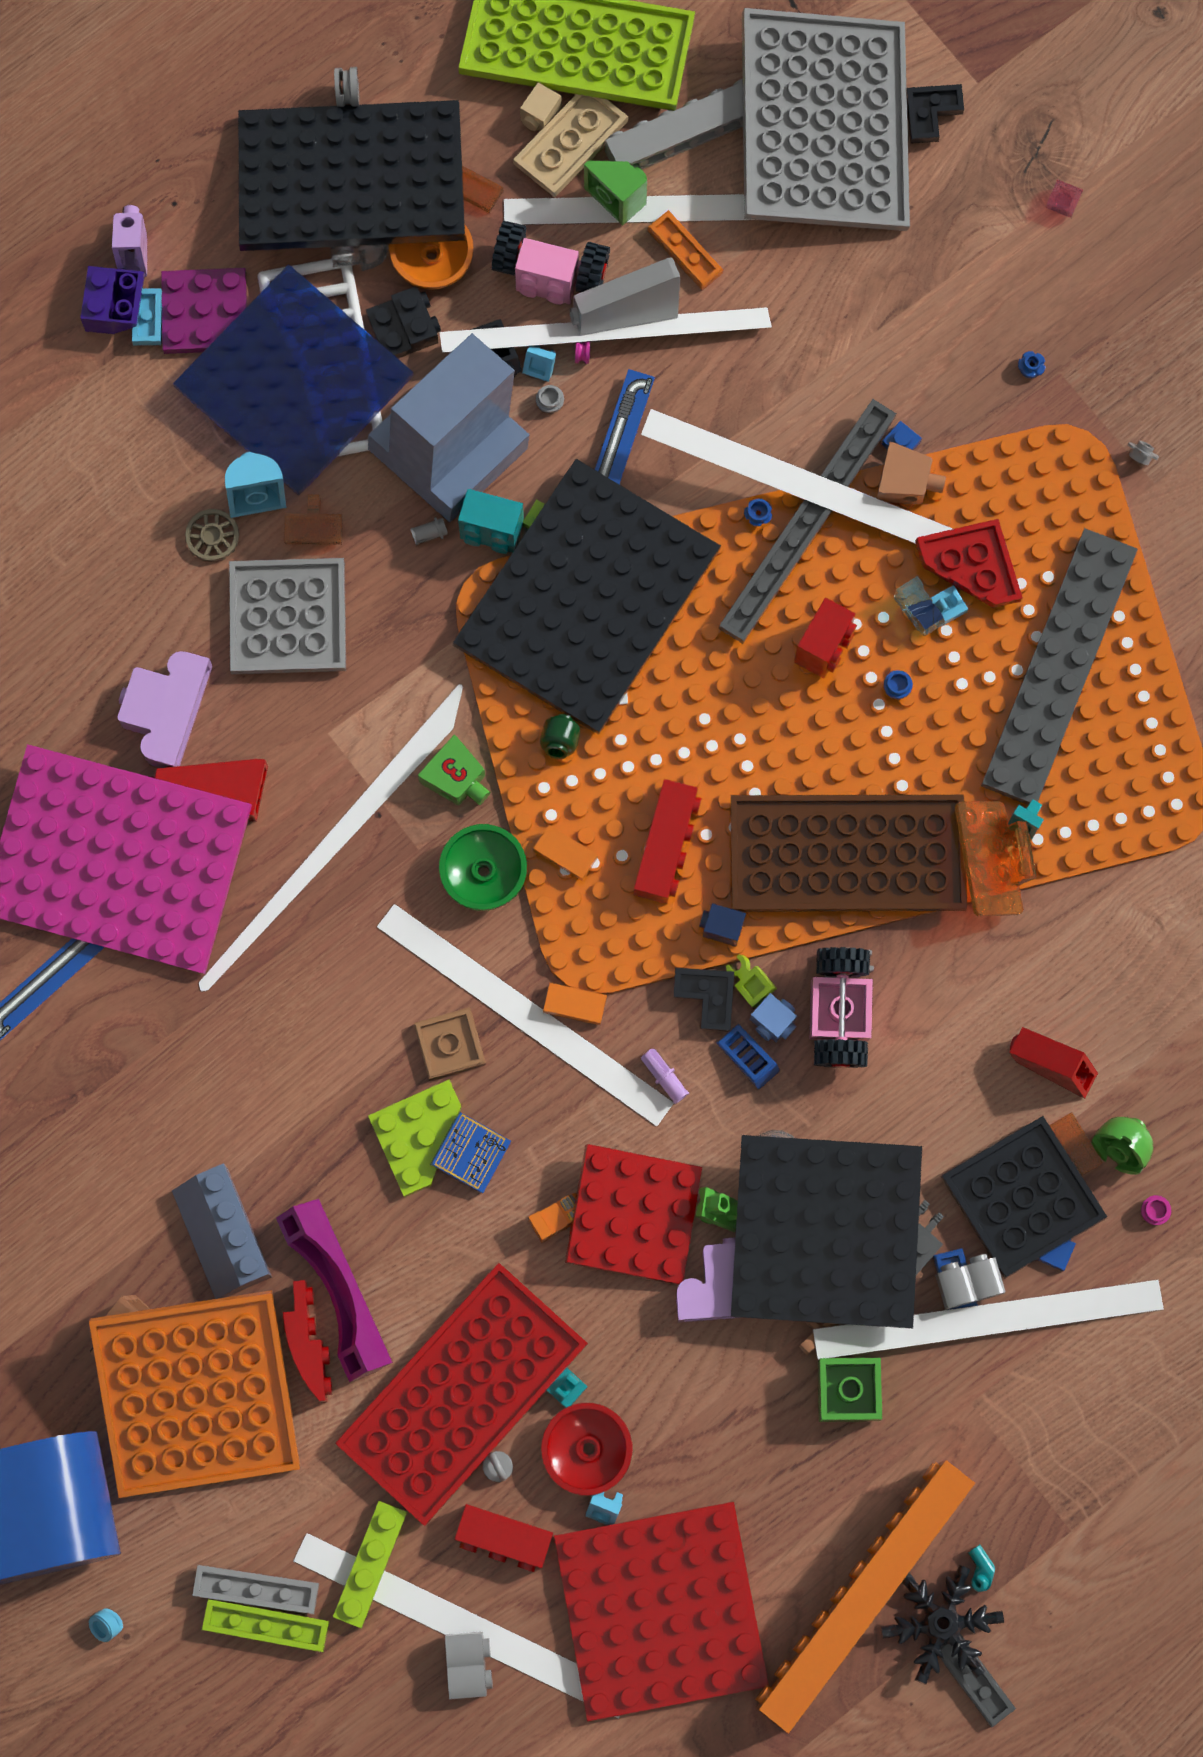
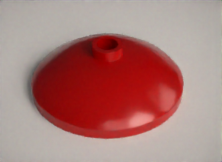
M578 1403L563 1409L553 1417L544 1432L541 1452L548 1474L561 1488L578 1495H596L613 1488L625 1476L632 1460L633 1444L627 1425L613 1410L596 1403ZM587 1443H592L595 1447V1451L591 1455L586 1454L584 1451V1446Z

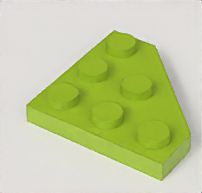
M446 1080L368 1115L404 1198L432 1186L437 1168L430 1164L462 1108L450 1080Z

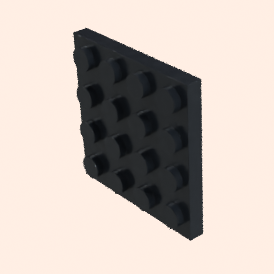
M1044 1116L958 1165L941 1177L991 1258H996L999 1271L1004 1279L1108 1217Z

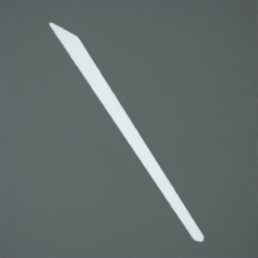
M461 684L451 692L200 980L199 987L201 991H207L452 731L463 689Z

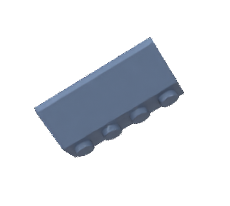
M224 1163L195 1175L172 1190L215 1299L225 1298L272 1278L229 1170Z

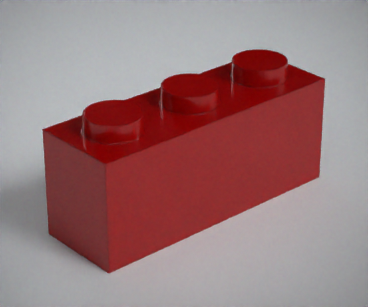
M466 1504L454 1540L461 1542L459 1546L461 1549L477 1553L478 1548L490 1551L489 1558L505 1563L508 1557L519 1561L517 1567L535 1572L536 1567L543 1568L554 1533Z

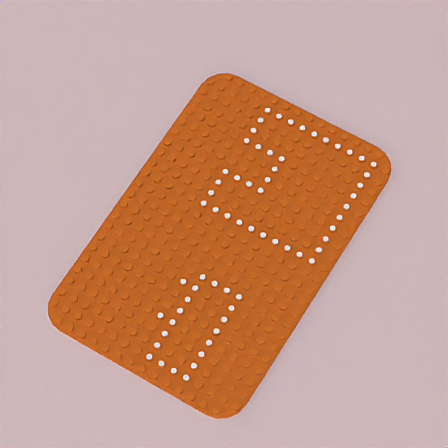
M1069 424L1043 425L924 454L933 459L930 473L946 477L943 492L938 493L926 490L922 504H890L952 529L999 519L1023 597L1020 602L992 608L955 586L968 607L967 613L943 626L938 621L926 630L911 613L908 606L917 604L920 601L929 600V598L953 585L923 568L916 543L832 511L742 644L721 631L719 625L805 499L782 490H777L672 516L721 545L720 551L627 691L628 704L618 705L599 735L575 721L580 727L577 748L573 754L564 759L551 758L540 745V737L545 721L550 717L564 713L464 653L510 833L519 841L526 856L527 874L524 887L540 949L550 971L568 987L599 994L615 993L675 978V968L706 970L740 961L736 957L738 954L750 959L936 912H743L746 915L736 947L703 937L704 928L699 927L704 910L710 911L712 903L732 909L731 795H964L967 903L1173 852L1194 842L1203 832V747L1116 465L1106 446L1089 431ZM884 464L860 470L849 488L877 498ZM763 499L771 505L772 518L767 524L763 523L761 526L750 524V520L746 519L744 515L745 508L748 507L750 501ZM756 511V514H757V515H760L761 512H760V511ZM1084 528L1138 550L1039 797L1038 803L1042 804V807L1037 816L1043 818L1044 821L1031 840L1007 825L1018 805L1026 809L1029 805L984 788L981 785ZM510 556L498 558L478 567L463 583L456 602L458 632L461 631ZM826 597L856 613L853 623L857 627L848 648L842 647L843 652L837 668L833 673L828 671L823 679L795 664L794 659L800 640ZM892 671H904L912 679V690L903 699H893L884 690L885 677ZM664 779L697 787V797L702 798L698 814L691 815L689 824L694 825L690 842L684 841L682 852L687 853L683 869L677 868L674 879L679 880L675 897L669 896L667 904L633 895ZM548 825L598 854L597 860L583 881L533 851Z

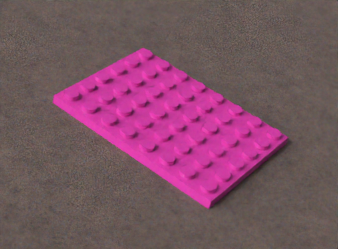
M27 744L0 839V919L205 974L252 805Z

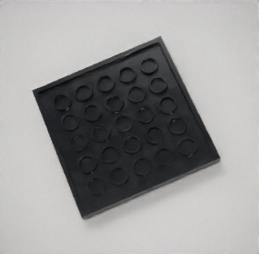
M742 1135L731 1317L913 1329L922 1146Z

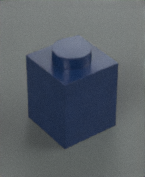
M712 903L710 911L704 910L699 927L704 928L703 937L736 947L746 913Z

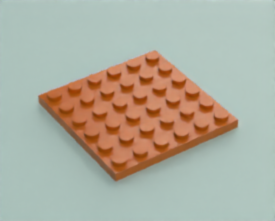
M272 1290L91 1318L89 1320L119 1498L300 1469Z

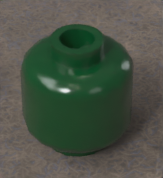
M565 714L548 718L543 725L540 737L542 749L551 758L564 759L570 756L577 748L580 727L570 716Z

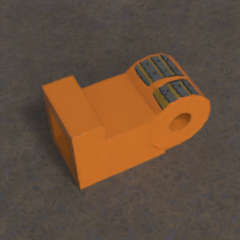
M576 1192L528 1216V1221L541 1243L571 1226Z

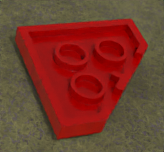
M999 519L916 538L915 543L923 568L992 608L1017 603L1023 599Z

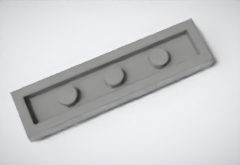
M197 1565L192 1596L315 1614L319 1583Z

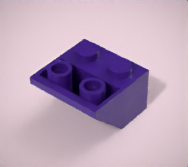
M88 266L80 317L86 332L115 334L137 326L144 271Z

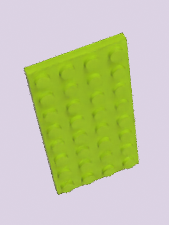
M474 0L459 63V74L535 87L539 82L555 91L675 111L695 11L631 0Z

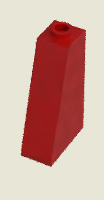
M250 759L157 768L155 777H151L249 803L252 805L248 820L257 822L268 764L265 759Z

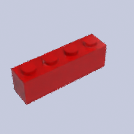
M664 779L636 879L634 896L665 904L668 903L669 896L675 897L679 880L674 879L677 868L683 869L687 855L686 852H682L684 841L690 842L694 825L689 824L691 815L698 814L702 798L697 797V787Z

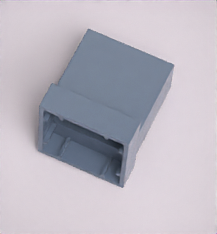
M471 333L391 408V414L368 434V450L448 522H451L461 512L467 489L483 492L528 449L530 434L509 417L515 370Z

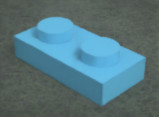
M161 288L142 289L138 324L132 328L133 346L162 344Z

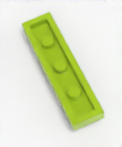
M378 1501L333 1618L362 1629L407 1515L406 1511Z
M208 1599L202 1630L324 1652L329 1621Z

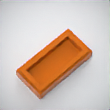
M548 825L533 848L534 852L581 881L584 880L598 858V854Z
M549 983L543 1013L601 1025L607 995Z

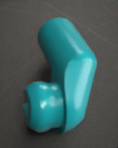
M979 1544L970 1550L968 1554L976 1564L971 1581L972 1588L977 1592L987 1591L992 1585L995 1566Z

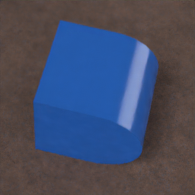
M96 1431L66 1434L0 1449V1585L79 1567L121 1555Z

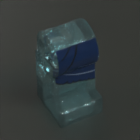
M916 576L896 589L894 599L916 629L923 636H926L944 625L945 620L940 610L933 604L932 599L923 588L924 584Z

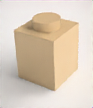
M538 82L520 108L522 123L528 129L540 132L561 110V95Z

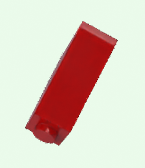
M1024 1027L1011 1041L1009 1053L1016 1063L1084 1099L1086 1098L1098 1072L1084 1052Z

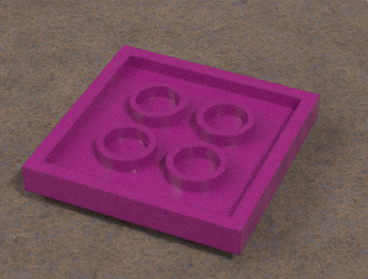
M245 268L161 271L164 354L248 351L247 277Z

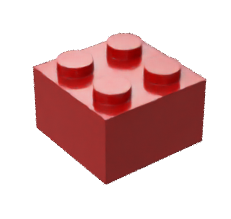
M825 597L797 646L794 663L823 679L828 671L833 673L841 660L842 647L847 649L855 635L854 631L857 625L853 622L856 613Z

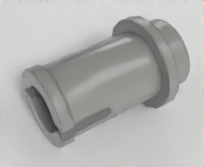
M435 517L432 522L410 528L416 546L438 537L444 539L443 536L448 534L443 518L437 520Z

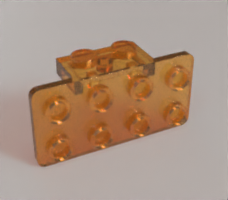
M962 801L955 805V812L974 914L976 916L1021 914L1024 908L1019 885L1037 878L1027 821H1016L1008 825L1005 806L1001 801Z

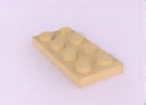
M576 94L513 159V164L555 198L584 168V164L587 161H591L605 146V140L611 134L619 131L628 122V116L607 99Z

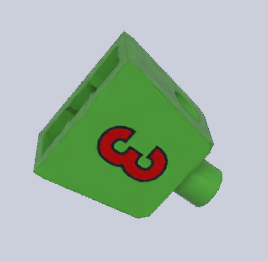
M455 735L450 738L418 774L419 782L423 786L456 805H460L467 796L478 805H481L490 795V791L480 784L485 777L484 768Z

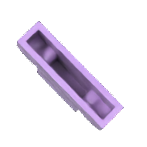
M183 651L176 652L170 656L167 663L169 676L136 667L132 672L128 687H123L119 697V704L122 705L118 714V720L124 729L145 734L140 748L144 758L150 765L158 768L180 766L213 667L209 658Z
M735 1238L723 1239V1244L704 1246L702 1257L705 1284L694 1278L685 1279L680 1283L676 1291L678 1323L742 1318L731 1317Z

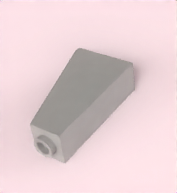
M666 258L574 295L573 308H570V319L573 325H577L580 335L678 318L680 274L673 258Z

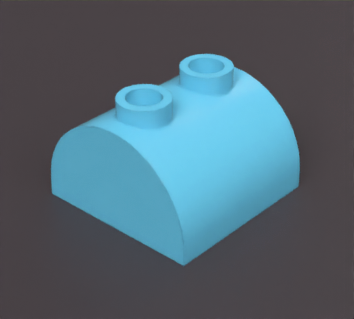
M247 452L229 465L225 473V487L230 518L287 508L282 472L273 459L265 455Z

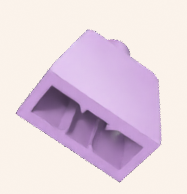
M127 205L123 207L122 213H116L113 218L112 250L117 269L144 271V277H146L147 232L143 215L139 213L138 207ZM127 249H134V252H130Z

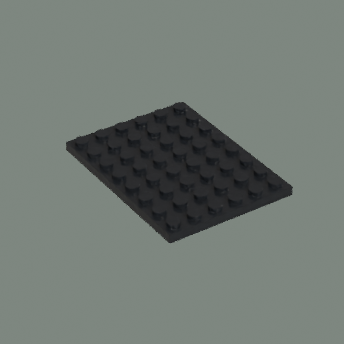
M459 100L362 104L358 107L345 105L344 107L320 106L238 110L240 251L465 241Z
M575 459L453 641V646L599 735L720 551L721 545L578 459Z

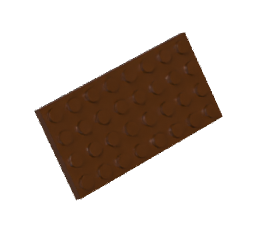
M731 795L733 910L740 912L967 910L964 795Z

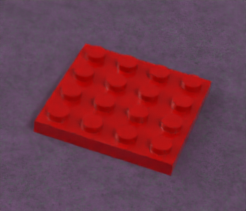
M586 1144L565 1263L680 1285L684 1281L702 1167Z

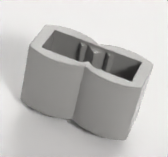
M987 1254L970 1258L969 1265L959 1267L958 1262L941 1266L942 1272L937 1273L935 1277L945 1310L995 1297L1006 1292L995 1257L988 1259Z
M483 1632L446 1634L445 1647L449 1699L486 1697L487 1689H493L492 1670H486L485 1657L491 1656L489 1638L484 1639Z

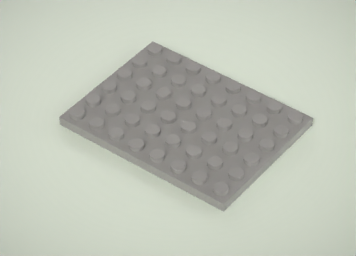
M744 8L742 12L744 219L907 231L910 227L905 22Z

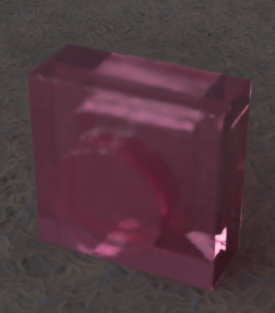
M1057 179L1046 208L1072 218L1083 189Z

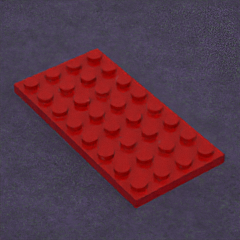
M498 1263L335 1444L421 1524L426 1526L588 1343L506 1268Z

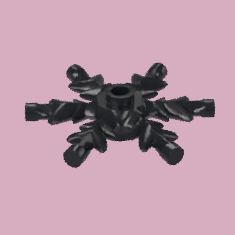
M958 1566L954 1581L949 1576L946 1577L948 1593L942 1591L945 1603L941 1606L933 1604L934 1592L928 1595L926 1580L923 1579L920 1585H918L909 1572L902 1581L910 1591L904 1594V1598L917 1602L918 1604L913 1608L924 1609L925 1619L918 1622L913 1616H910L911 1622L896 1616L894 1619L898 1625L881 1626L883 1639L899 1636V1644L907 1641L912 1635L914 1641H916L920 1633H924L929 1637V1644L920 1647L921 1650L926 1652L914 1660V1664H921L915 1681L924 1685L927 1684L931 1669L937 1674L940 1672L937 1656L944 1659L940 1647L945 1643L953 1646L952 1657L958 1653L960 1670H963L967 1664L976 1678L982 1675L986 1670L975 1658L981 1656L982 1652L968 1647L972 1641L961 1640L960 1631L966 1627L975 1634L974 1627L981 1631L990 1633L991 1629L988 1624L1004 1623L1003 1611L986 1613V1605L980 1607L973 1615L971 1608L965 1616L957 1614L956 1605L965 1602L960 1597L968 1593L972 1588L970 1585H964L970 1569L967 1567ZM940 1618H945L949 1622V1627L941 1629L938 1627L937 1621Z

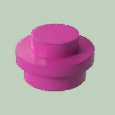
M1150 1196L1142 1203L1141 1214L1147 1223L1156 1226L1162 1225L1171 1216V1206L1162 1196Z

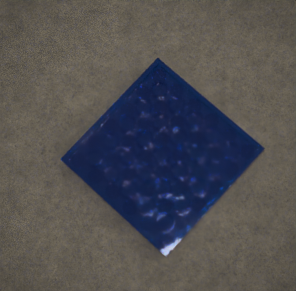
M288 264L183 372L173 385L245 450L273 459L281 469L284 484L299 496L405 386L414 374L412 370Z

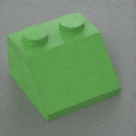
M587 161L584 164V189L622 226L647 204V176L639 167L634 168L628 161Z

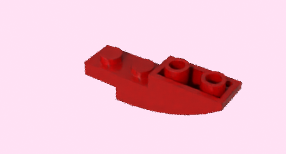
M305 1280L293 1281L295 1311L283 1312L288 1345L298 1371L308 1388L321 1403L328 1402L327 1395H332L331 1377H326L325 1365L330 1364L329 1346L324 1347L322 1340H311V1336L316 1335L315 1317H310L309 1305H314L313 1287H308Z

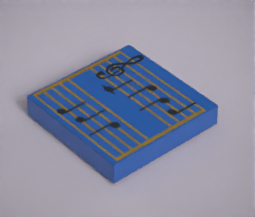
M458 1112L430 1165L474 1190L484 1193L511 1140L465 1114Z

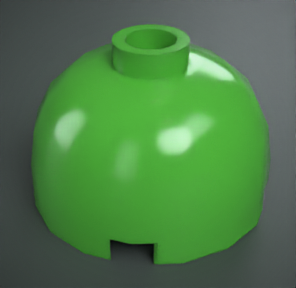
M1111 1118L1096 1131L1092 1139L1093 1148L1102 1160L1106 1162L1109 1156L1119 1164L1115 1169L1130 1175L1141 1173L1143 1168L1149 1163L1153 1153L1151 1135L1146 1129V1125L1137 1118Z

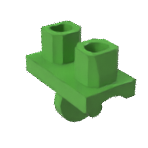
M707 1187L700 1188V1203L697 1205L695 1217L700 1218L706 1224H715L729 1231L736 1232L738 1200Z

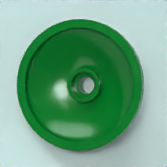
M477 824L460 830L449 839L440 856L439 873L446 892L454 901L472 910L489 911L506 905L517 896L526 879L527 861L521 844L510 832L495 825ZM481 868H487L489 874L481 876L478 871Z

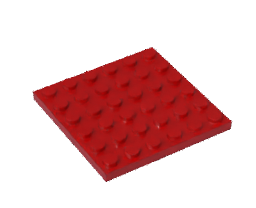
M734 1502L554 1535L587 1721L764 1688L765 1685L769 1686Z

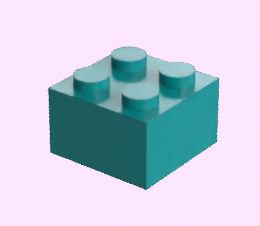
M467 489L458 519L460 539H463L466 544L471 546H480V544L489 546L493 551L501 554L513 553L517 547L523 527V503Z

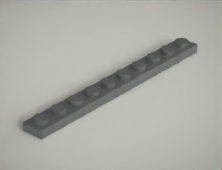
M872 399L821 476L849 487L895 419L897 413ZM807 500L802 502L719 625L721 631L742 644L745 642L832 510Z

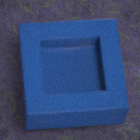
M900 421L882 440L881 445L888 450L889 442H894L914 450L921 443L922 438Z

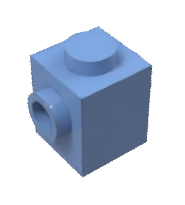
M771 993L750 1016V1021L757 1026L756 1032L767 1041L772 1039L777 1043L781 1037L786 1040L797 1027L793 1024L797 1018V1015L794 1014L795 1008L785 999L779 1001Z

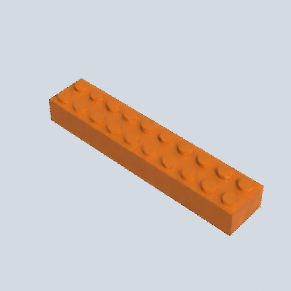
M947 1460L939 1462V1464L935 1462L929 1466L922 1476L925 1480L921 1488L917 1486L911 1490L903 1501L907 1504L906 1508L902 1513L898 1511L893 1514L885 1525L889 1529L884 1537L881 1535L877 1536L867 1549L870 1553L865 1562L862 1560L858 1561L848 1575L852 1578L846 1587L840 1585L832 1595L830 1601L834 1604L828 1612L822 1610L811 1624L815 1627L814 1631L809 1637L803 1635L793 1648L796 1655L790 1662L784 1660L774 1673L778 1679L772 1687L765 1685L755 1700L759 1702L756 1709L786 1733H790L975 1485L974 1481Z

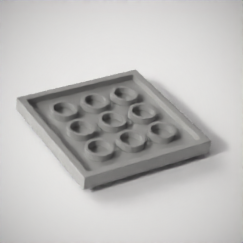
M344 558L229 561L231 674L346 671Z

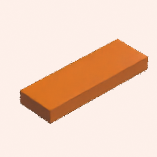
M669 210L647 227V231L701 290L705 289L723 274V269Z

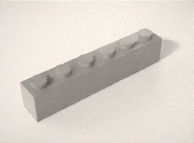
M743 79L738 80L727 89H716L708 97L701 100H690L682 108L675 111H664L658 118L649 122L647 120L641 121L630 130L625 132L617 131L611 134L605 140V153L609 161H628L634 168L639 167L643 170L743 127Z

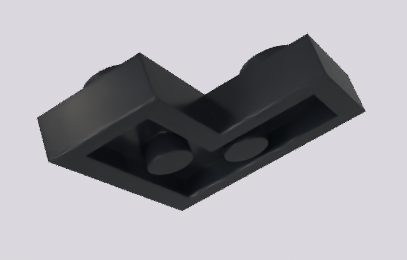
M962 84L907 88V110L911 144L939 142L940 135L937 116L963 115Z
M675 968L674 998L703 999L701 1029L730 1031L734 972Z

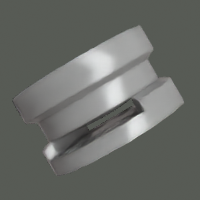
M350 67L349 70H343L342 68L334 69L337 107H344L345 104H351L352 107L360 105L357 67ZM341 81L343 86V94H341Z

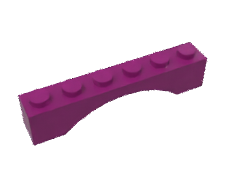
M316 1199L293 1206L276 1217L287 1244L313 1267L331 1297L338 1322L339 1343L337 1356L349 1382L374 1374L393 1363L320 1200Z

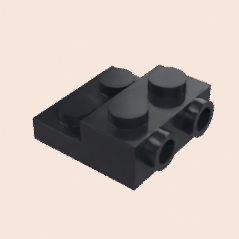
M416 286L393 294L390 301L365 310L386 363L438 343L437 333L441 332L440 325L436 316L430 317L427 308H430L431 305L426 292L420 293Z

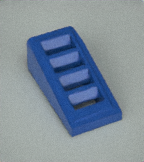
M739 1024L717 1042V1045L758 1090L780 1071L777 1063ZM742 1037L744 1040L731 1050L729 1047ZM748 1046L752 1048L743 1057H738ZM758 1055L760 1058L748 1068L746 1064ZM766 1064V1066L762 1070H760L756 1075L754 1074Z

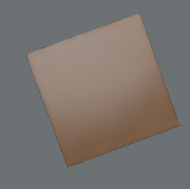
M470 1007L414 1023L429 1081L486 1065Z

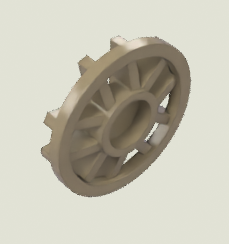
M208 509L197 513L189 521L186 527L185 538L192 554L202 559V561H218L221 559L223 561L235 551L234 549L239 540V530L235 520L230 518L229 514L217 509ZM208 515H215V523L208 522ZM219 516L224 517L228 521L219 525ZM204 517L205 526L195 524L197 520ZM233 526L234 531L223 533L224 529ZM192 528L200 530V535L191 534ZM234 537L231 545L225 540ZM191 540L199 541L195 548L191 544ZM221 543L228 548L223 553L218 548ZM203 545L208 546L204 554L198 552ZM213 548L218 553V555L209 556Z

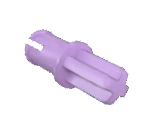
M654 1048L643 1054L641 1060L655 1077L656 1085L660 1084L674 1104L689 1094L675 1076V1069H670Z

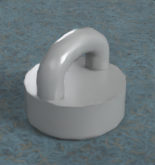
M495 1451L485 1458L483 1471L491 1481L502 1482L508 1479L513 1472V1463L507 1454Z

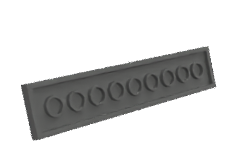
M1084 528L982 782V787L1027 805L1030 804L1032 799L1038 802L1137 553V548Z

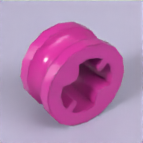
M591 341L576 342L575 363L579 364L580 361H584L585 364H589Z

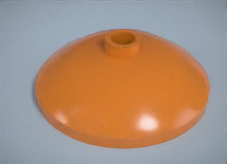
M465 225V241L389 244L390 258L396 272L409 284L422 289H441L460 280L469 269L473 259V240L469 229ZM430 253H434L437 257L435 259H429L427 258V255Z

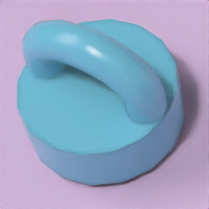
M106 1608L99 1610L90 1617L89 1628L94 1637L99 1641L109 1642L122 1631L123 1622L117 1613Z

